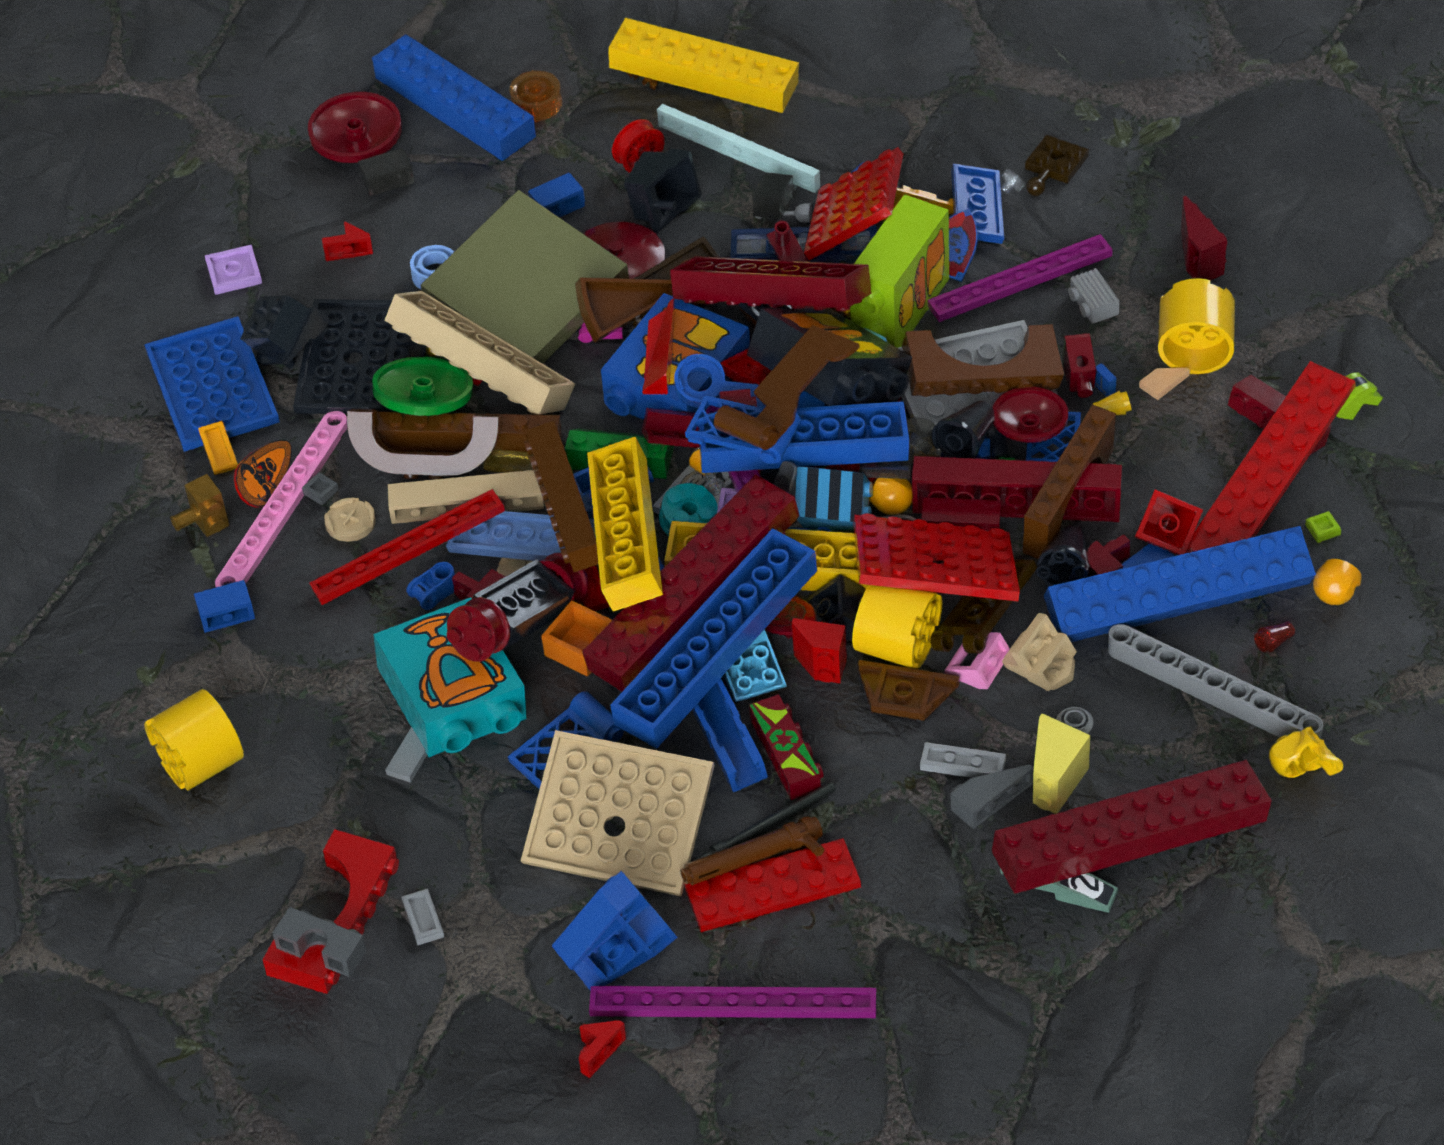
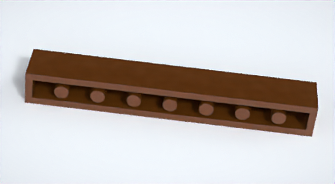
M377 412V431L384 444L394 450L460 452L469 445L472 439L473 416L476 414L445 413L418 416L399 412ZM501 414V435L493 453L528 454L524 441L528 440L525 430L553 420L562 441L560 415Z
M554 420L525 430L528 440L524 441L543 500L546 501L544 503L554 532H557L555 535L559 547L562 548L560 550L565 564L571 563L573 572L597 565L596 538Z

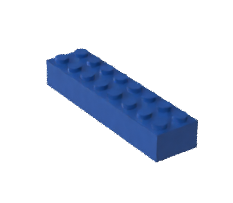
M406 34L372 58L376 79L502 161L536 137L533 115Z
M904 401L797 408L796 413L801 419L800 424L781 461L775 464L763 462L758 454L706 442L703 445L699 444L702 473L778 469L784 461H790L797 467L907 461L909 456V435ZM706 423L699 426L698 432L709 430V425ZM724 432L718 433L720 437L724 438L731 436Z

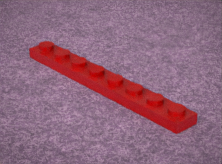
M491 489L309 584L321 605H324L505 511L504 505L494 490Z

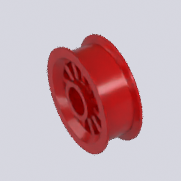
M638 119L632 121L616 136L612 145L613 159L617 163L623 164L624 169L630 173L643 151H663L665 144L664 135L658 129H654L648 120Z

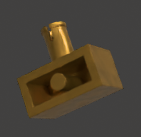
M208 474L184 485L190 508L170 516L176 531H180V529L196 522L205 536L208 537L229 526L222 494Z

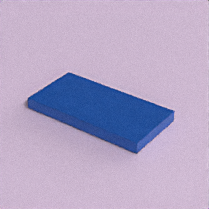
M953 164L951 175L954 214L970 209L977 225L978 240L1002 244L1004 240L999 170Z

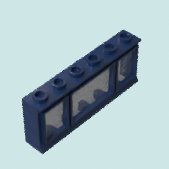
M876 225L870 226L808 261L854 264L877 233ZM810 227L791 228L804 252ZM775 228L731 229L730 258L778 260L767 239V234L775 231Z

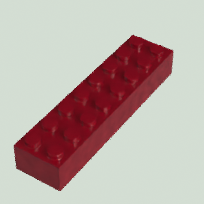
M695 256L670 270L673 299H683L685 303L704 300L706 304L722 301L726 302L727 305L747 303L748 306L769 304V307L772 308L791 305L793 309L812 306L814 310H824L830 307L835 308L836 311H847L852 305L861 303L862 299L871 294L869 265Z
M914 456L912 474L913 513L922 514L923 497L1001 500V517L1024 518L1057 462ZM1090 463L1076 484L1065 510L1063 520L1119 522L1122 465Z

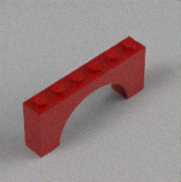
M334 829L323 849L326 866L339 872L348 881L350 892L344 909L333 922L345 929H354L363 935L364 925L368 918L373 917L379 897H383L387 890L388 880L398 870L399 860L396 857L395 847ZM273 940L263 958L267 976L328 994L332 985H336L340 978V973L325 968L322 956L324 945L309 947L303 956L299 958L277 949Z

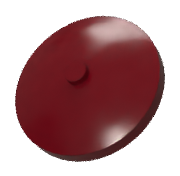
M350 92L332 97L316 108L308 122V134L313 148L323 157L342 163L364 162L381 156L396 144L402 131L401 117L397 107L389 99L370 92Z
M611 222L595 226L583 233L625 262L628 267L629 279L636 278L666 259L665 249L660 238L653 231L639 224Z

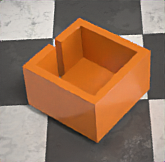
M571 600L542 634L544 656L588 677L591 672L587 668L582 651L603 631L612 619Z

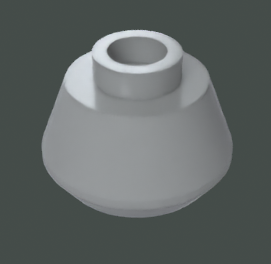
M1080 707L1066 708L1056 718V720L1086 734L1093 727L1091 714Z

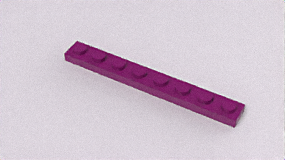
M1099 234L928 299V308L938 322L1111 257L1112 248L1103 236Z

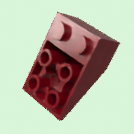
M1184 196L1181 237L1186 271L1193 279H1207L1211 281L1224 275L1227 238L1215 228L1209 218L1203 215L1197 204L1192 203L1187 196Z

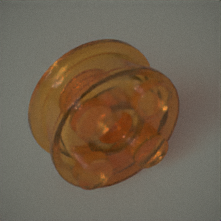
M529 71L516 77L510 85L511 102L533 115L534 123L554 116L562 106L560 82L551 73Z

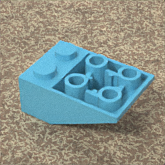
M765 629L722 676L735 702L787 687Z

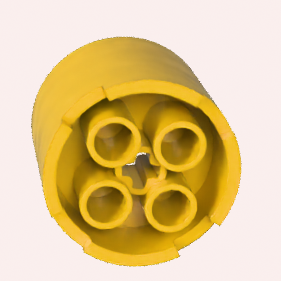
M1187 279L1173 284V288L1164 296H1161L1158 352L1161 359L1171 368H1188L1190 370L1189 374L1210 373L1225 366L1231 360L1234 353L1235 300L1233 295L1227 288L1223 290L1216 285L1210 284V280Z
M868 585L861 599L854 622L852 635L854 650L909 668H920L932 648L930 642L935 626H939L942 596L936 592Z
M204 689L197 691L144 723L150 744L152 746L156 745V751L162 760L160 763L181 790L185 788L189 791L244 757L242 745L229 718L215 698Z

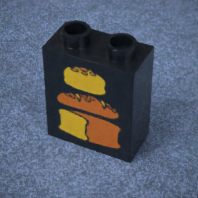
M761 309L747 356L770 370L776 367L812 325L859 343L860 348L849 357L837 362L829 361L804 389V391L825 404L837 406L898 402V399L907 390L909 384L907 372L912 357L832 309Z

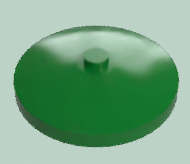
M409 357L389 362L379 368L373 376L372 391L380 404L393 411L409 415L431 416L452 412L468 403L473 394V380L467 370L451 365L448 360L433 357Z

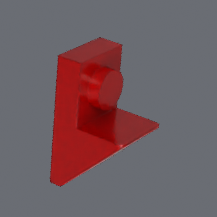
M344 222V235L322 238L326 261L373 254L370 234L347 222Z
M622 1021L584 1024L579 1027L581 1040L587 1044L579 1054L582 1074L591 1078L626 1040L625 1026Z

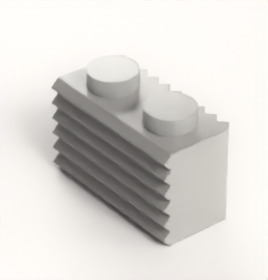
M1096 268L1071 277L1070 288H1068L1069 296L1073 302H1077L1084 318L1087 317L1091 324L1119 315L1120 301Z

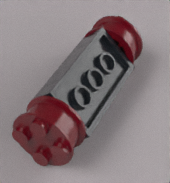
M560 552L550 554L541 561L536 559L474 594L473 598L465 605L455 608L448 617L447 639L464 658L474 662L484 661L492 654L506 649L556 619L571 600L578 604L582 603L588 592V575L584 570L573 572L571 563L565 564Z

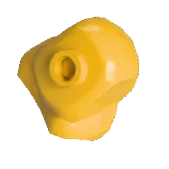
M1311 726L1301 731H1294L1289 735L1281 736L1272 745L1269 752V760L1273 769L1284 777L1295 778L1303 775L1306 771L1323 768L1330 776L1343 770L1342 760L1337 758L1327 748L1324 740L1318 737Z

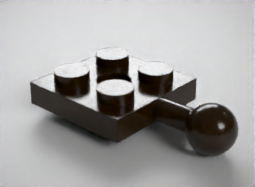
M1046 135L1025 161L1026 170L1039 174L1038 177H1033L1027 182L1026 189L1028 193L1032 196L1041 195L1045 191V182L1048 178L1068 184L1089 157V149Z

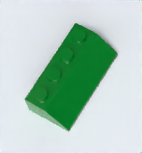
M576 428L569 431L565 453L573 470H583L589 467L588 452L636 437L646 456L647 467H649L653 478L666 479L674 446L647 443L644 435Z

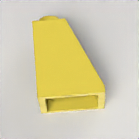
M1041 714L1039 717L1033 770V803L1043 810H1049L1056 814L1089 769L1090 735L1045 714Z

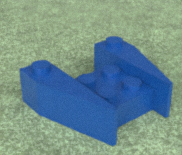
M621 871L606 881L605 885L597 891L553 943L552 947L570 970H574L591 991V986H606L653 958L678 937Z

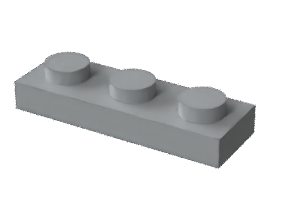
M925 742L920 770L974 778L1003 771L1006 754Z

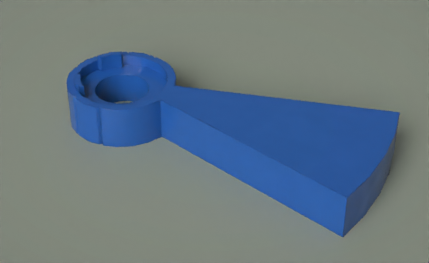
M693 354L686 357V359L679 363L674 375V386L677 396L686 405L694 406L695 408L700 406L705 395L720 398L719 392L750 389L751 397H754L756 395L753 391L759 386L757 384L725 381V372L718 360L707 354ZM704 372L709 375L712 384L705 391H695L690 388L687 382L691 374ZM803 390L799 396L797 408L825 406L824 402ZM756 397L757 407L765 408L766 406Z

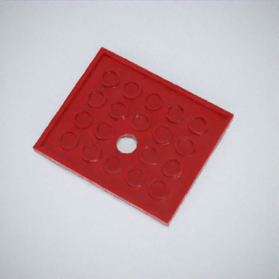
M868 513L854 515L853 528L859 584L1009 601L1019 600L1020 590L1009 532L1000 528H992L990 531H985L973 525L961 527L947 522L939 524L928 523L921 519L908 521L894 516L882 518ZM933 561H944L943 564L933 563Z

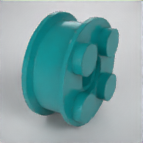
M683 483L673 486L665 493L659 512V523L662 530L669 536L672 521L708 523L717 514L718 505L716 499L702 485Z

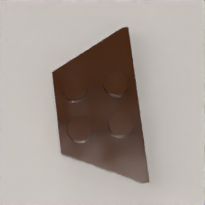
M863 660L858 661V670L871 712L924 721L960 684V676Z

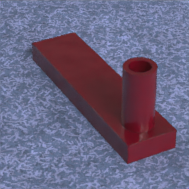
M783 220L778 221L774 227L775 231L767 234V239L778 260L809 262L789 224Z

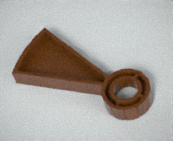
M580 277L575 283L579 309L594 343L648 313L663 293L673 296L671 278L670 280ZM704 300L690 303L700 308H705L709 305Z

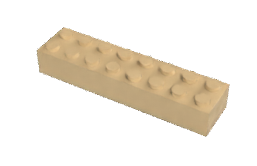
M423 291L399 293L393 297L385 321L390 323L395 331L408 334L413 342L431 348L430 351L433 354L449 359L451 365L467 370L471 377L485 381L490 389L503 392L508 395L507 398L510 401L518 404L521 403L527 407L528 412L534 415L565 410L575 386L574 382Z

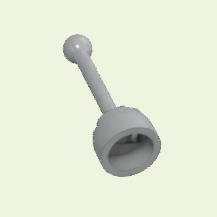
M811 203L800 204L794 211L763 212L762 210H756L754 216L756 219L768 216H795L799 222L811 223L812 205Z

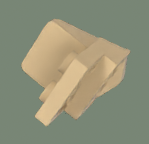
M1038 613L1026 631L1020 634L1004 656L1002 663L1007 669L1049 691L1058 689L1073 680L1075 668L1074 655L1077 651L1066 634L1057 632L1047 614Z

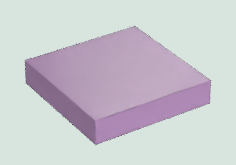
M252 245L205 255L215 295L262 284Z

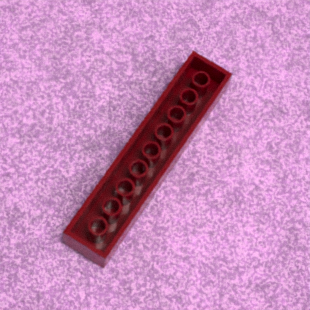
M755 474L660 571L663 595L624 608L582 651L588 670L623 692L772 528L783 534L799 518L800 515L795 497Z
M1243 760L996 830L991 852L1011 889L1016 894L1266 822L1272 800L1248 761Z

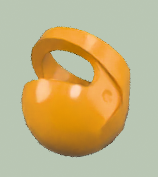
M887 467L881 471L874 483L873 495L869 497V502L886 515H898L905 512L912 503V486L905 477L896 475L893 472L894 469Z
M1328 559L1314 576V592L1326 604H1344L1352 598L1355 588L1360 586L1362 575L1354 565L1346 561Z

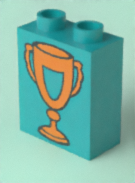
M471 597L373 634L377 668L407 721L422 743L428 757L444 751L447 753L459 752L465 749L472 740L492 732L497 734L510 732L521 721L527 719L524 684L504 651L494 653L484 661L474 662L461 656L447 639V621L450 613L455 608L465 605L472 599Z

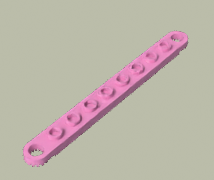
M331 411L322 418L216 578V587L223 586L224 582L227 583V581L229 583L230 581L233 583L245 580V583L248 582L303 498L302 487L320 472L341 440V436L347 430V417L343 412ZM333 420L341 422L335 426L329 425L331 421L334 422Z

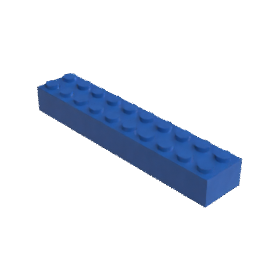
M1297 526L1049 586L1044 594V599L1051 622L1057 632L1066 634L1070 642L1107 634L1110 628L1117 624H1124L1129 627L1140 626L1310 584L1316 573L1301 527Z
M772 528L610 705L613 724L657 749L817 572L815 550Z

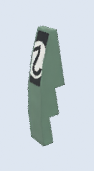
M1090 873L1035 888L1055 893L1056 900L1108 913L1118 892L1116 886Z

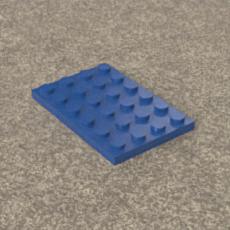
M238 316L144 344L184 452L204 446L198 428L223 421L228 438L280 423L278 413L253 351L249 345L240 339L244 331Z

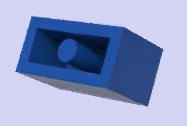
M570 172L528 191L531 199L559 218L585 206L584 190Z
M245 580L194 594L205 633L255 619Z

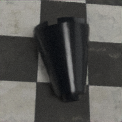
M977 401L941 419L933 428L931 436L936 450L939 448L944 453L942 457L974 459L994 420L995 413L993 408L984 401Z

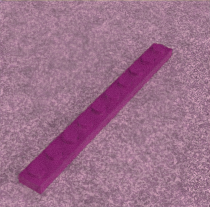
M591 986L589 1013L590 1016L876 1018V988Z

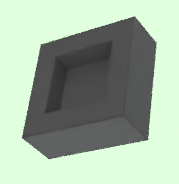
M320 472L302 487L303 494L320 505H323L339 490L338 483Z

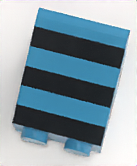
M797 467L795 500L800 515L797 521L803 528H808L812 531H816L820 527H827L831 531H854V515L872 514L868 503L869 497L873 495V485L864 473Z

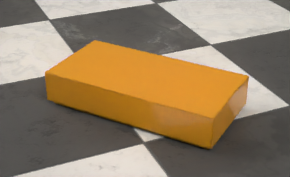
M223 421L198 428L214 475L236 469L238 463Z

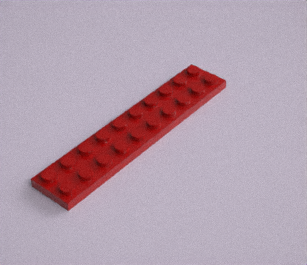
M1310 361L1193 533L1186 553L1252 538L1257 535L1356 387L1355 380Z

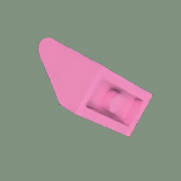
M990 632L986 637L985 649L976 656L971 666H960L968 654L964 651L961 644L944 672L948 675L960 676L961 682L978 689H988L1003 666L1002 660L1010 648L1001 633Z

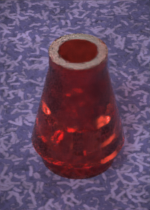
M1288 621L1282 624L1261 627L1255 633L1254 641L1260 651L1273 652L1288 638L1294 636L1295 630Z

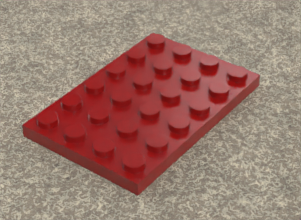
M899 147L892 151L891 149L885 150L876 160L864 162L859 166L858 170L853 173L847 172L837 182L833 184L827 183L818 190L804 249V254L808 260L817 257L892 215L903 153Z

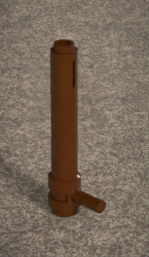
M806 816L800 818L797 823L789 822L784 824L781 829L685 864L684 868L680 869L682 880L685 884L695 885L789 849L794 851L802 848L804 845L816 856H821L824 853V848L817 840L823 835L822 827L816 817L810 818Z

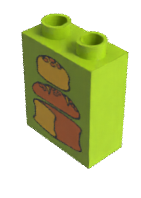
M904 194L893 209L892 215L888 216L854 263L869 265L871 294L862 299L861 303L850 307L852 322L885 337L887 342L894 347H902L906 331H913L929 309L928 299L938 296L949 280V209Z

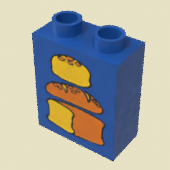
M663 293L601 369L604 403L617 415L626 416L631 414L643 420L646 408L696 413L698 408L686 405L676 394L674 375L677 366L683 359L693 354H707L720 363L748 349L750 346L749 327L693 304L685 303L683 300L674 299L675 322L668 394H643L648 322L665 310L670 300L673 299V296ZM695 372L687 380L690 388L695 391L706 390L712 384L711 378L704 372ZM725 375V381H730V378Z

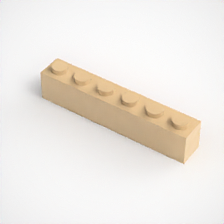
M534 470L388 484V504L392 524L433 520L491 489L494 490L503 503L505 511L519 512L544 509V500Z

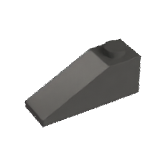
M1029 764L970 778L964 784H959L953 789L951 793V810L972 829L976 828L1033 785L1034 767Z

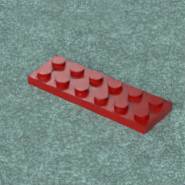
M844 838L820 844L824 848V853L821 856H816L810 849L806 848L752 863L695 885L685 884V890L700 932L861 888L860 878Z

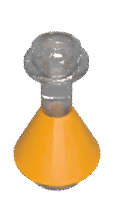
M698 447L690 457V466L706 477L707 482L704 487L713 496L720 495L721 488L725 486L722 479L716 478L715 472L702 473L700 447Z

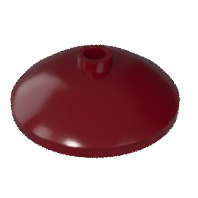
M1039 387L1016 388L1007 391L995 401L992 407L995 413L993 424L996 429L1004 436L1018 442L1037 443L1046 441L1058 435L1068 422V407L1065 401L1056 393Z

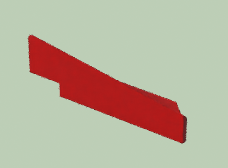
M674 299L670 300L665 310L648 322L643 394H668L675 322Z

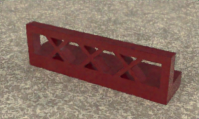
M646 408L642 433L647 443L700 448L699 444L688 442V438L685 435L695 413Z

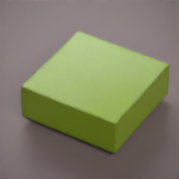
M1329 511L1306 519L1305 526L1317 543L1341 535V528Z

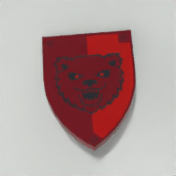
M795 595L765 630L770 633L785 635L790 639L793 637V618L817 621L816 612L810 603Z

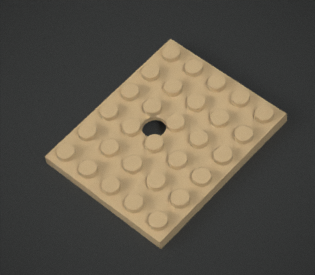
M555 730L521 862L523 864L604 881L622 871L637 888L681 897L684 881L682 880L680 869L684 868V865L691 861L715 764L711 761ZM613 817H620L625 821L623 833L615 837L606 834L605 823Z

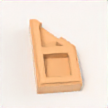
M1156 368L1139 381V388L1159 400L1189 376L1190 370L1188 368Z

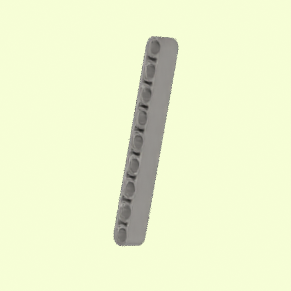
M1117 624L1110 628L1108 653L1113 658L1275 736L1289 735L1294 731H1301L1311 726L1318 737L1322 739L1323 721L1317 715L1127 625Z

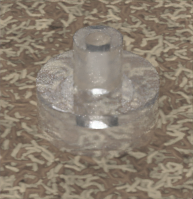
M1009 168L1001 175L1005 179V183L1001 186L1005 193H1008L1012 188L1020 191L1025 186L1022 179Z

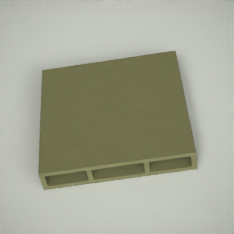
M518 190L421 284V289L424 293L543 364L584 323L576 295L575 283L580 277L629 279V273L625 262Z

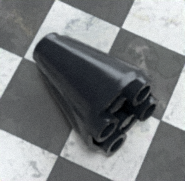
M1069 525L1064 528L1039 556L1036 574L1048 586L1088 577L1089 561L1086 539L1080 527Z

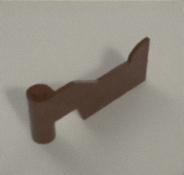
M812 325L753 391L756 397L766 406L763 411L755 418L730 406H722L714 417L715 428L763 450L770 449L795 421L801 392L829 361L837 362L849 357L860 348L859 343Z

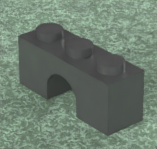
M291 907L288 908L272 932L277 949L299 958L303 956L309 947L324 945L322 956L325 968L348 977L352 975L367 952L364 937L358 931L345 929L336 925L331 920H322L312 916L308 911H299Z

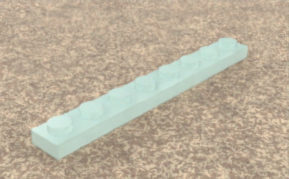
M662 104L657 109L658 125L663 129L813 193H816L820 188V170L812 166L803 164L793 158L784 156L774 150Z

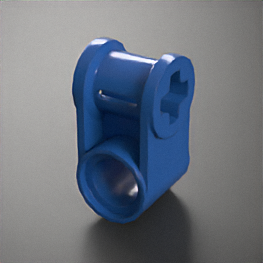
M448 562L435 564L408 584L407 594L412 598L415 597L424 610L432 609L437 603L454 593L452 577L455 573L453 566Z

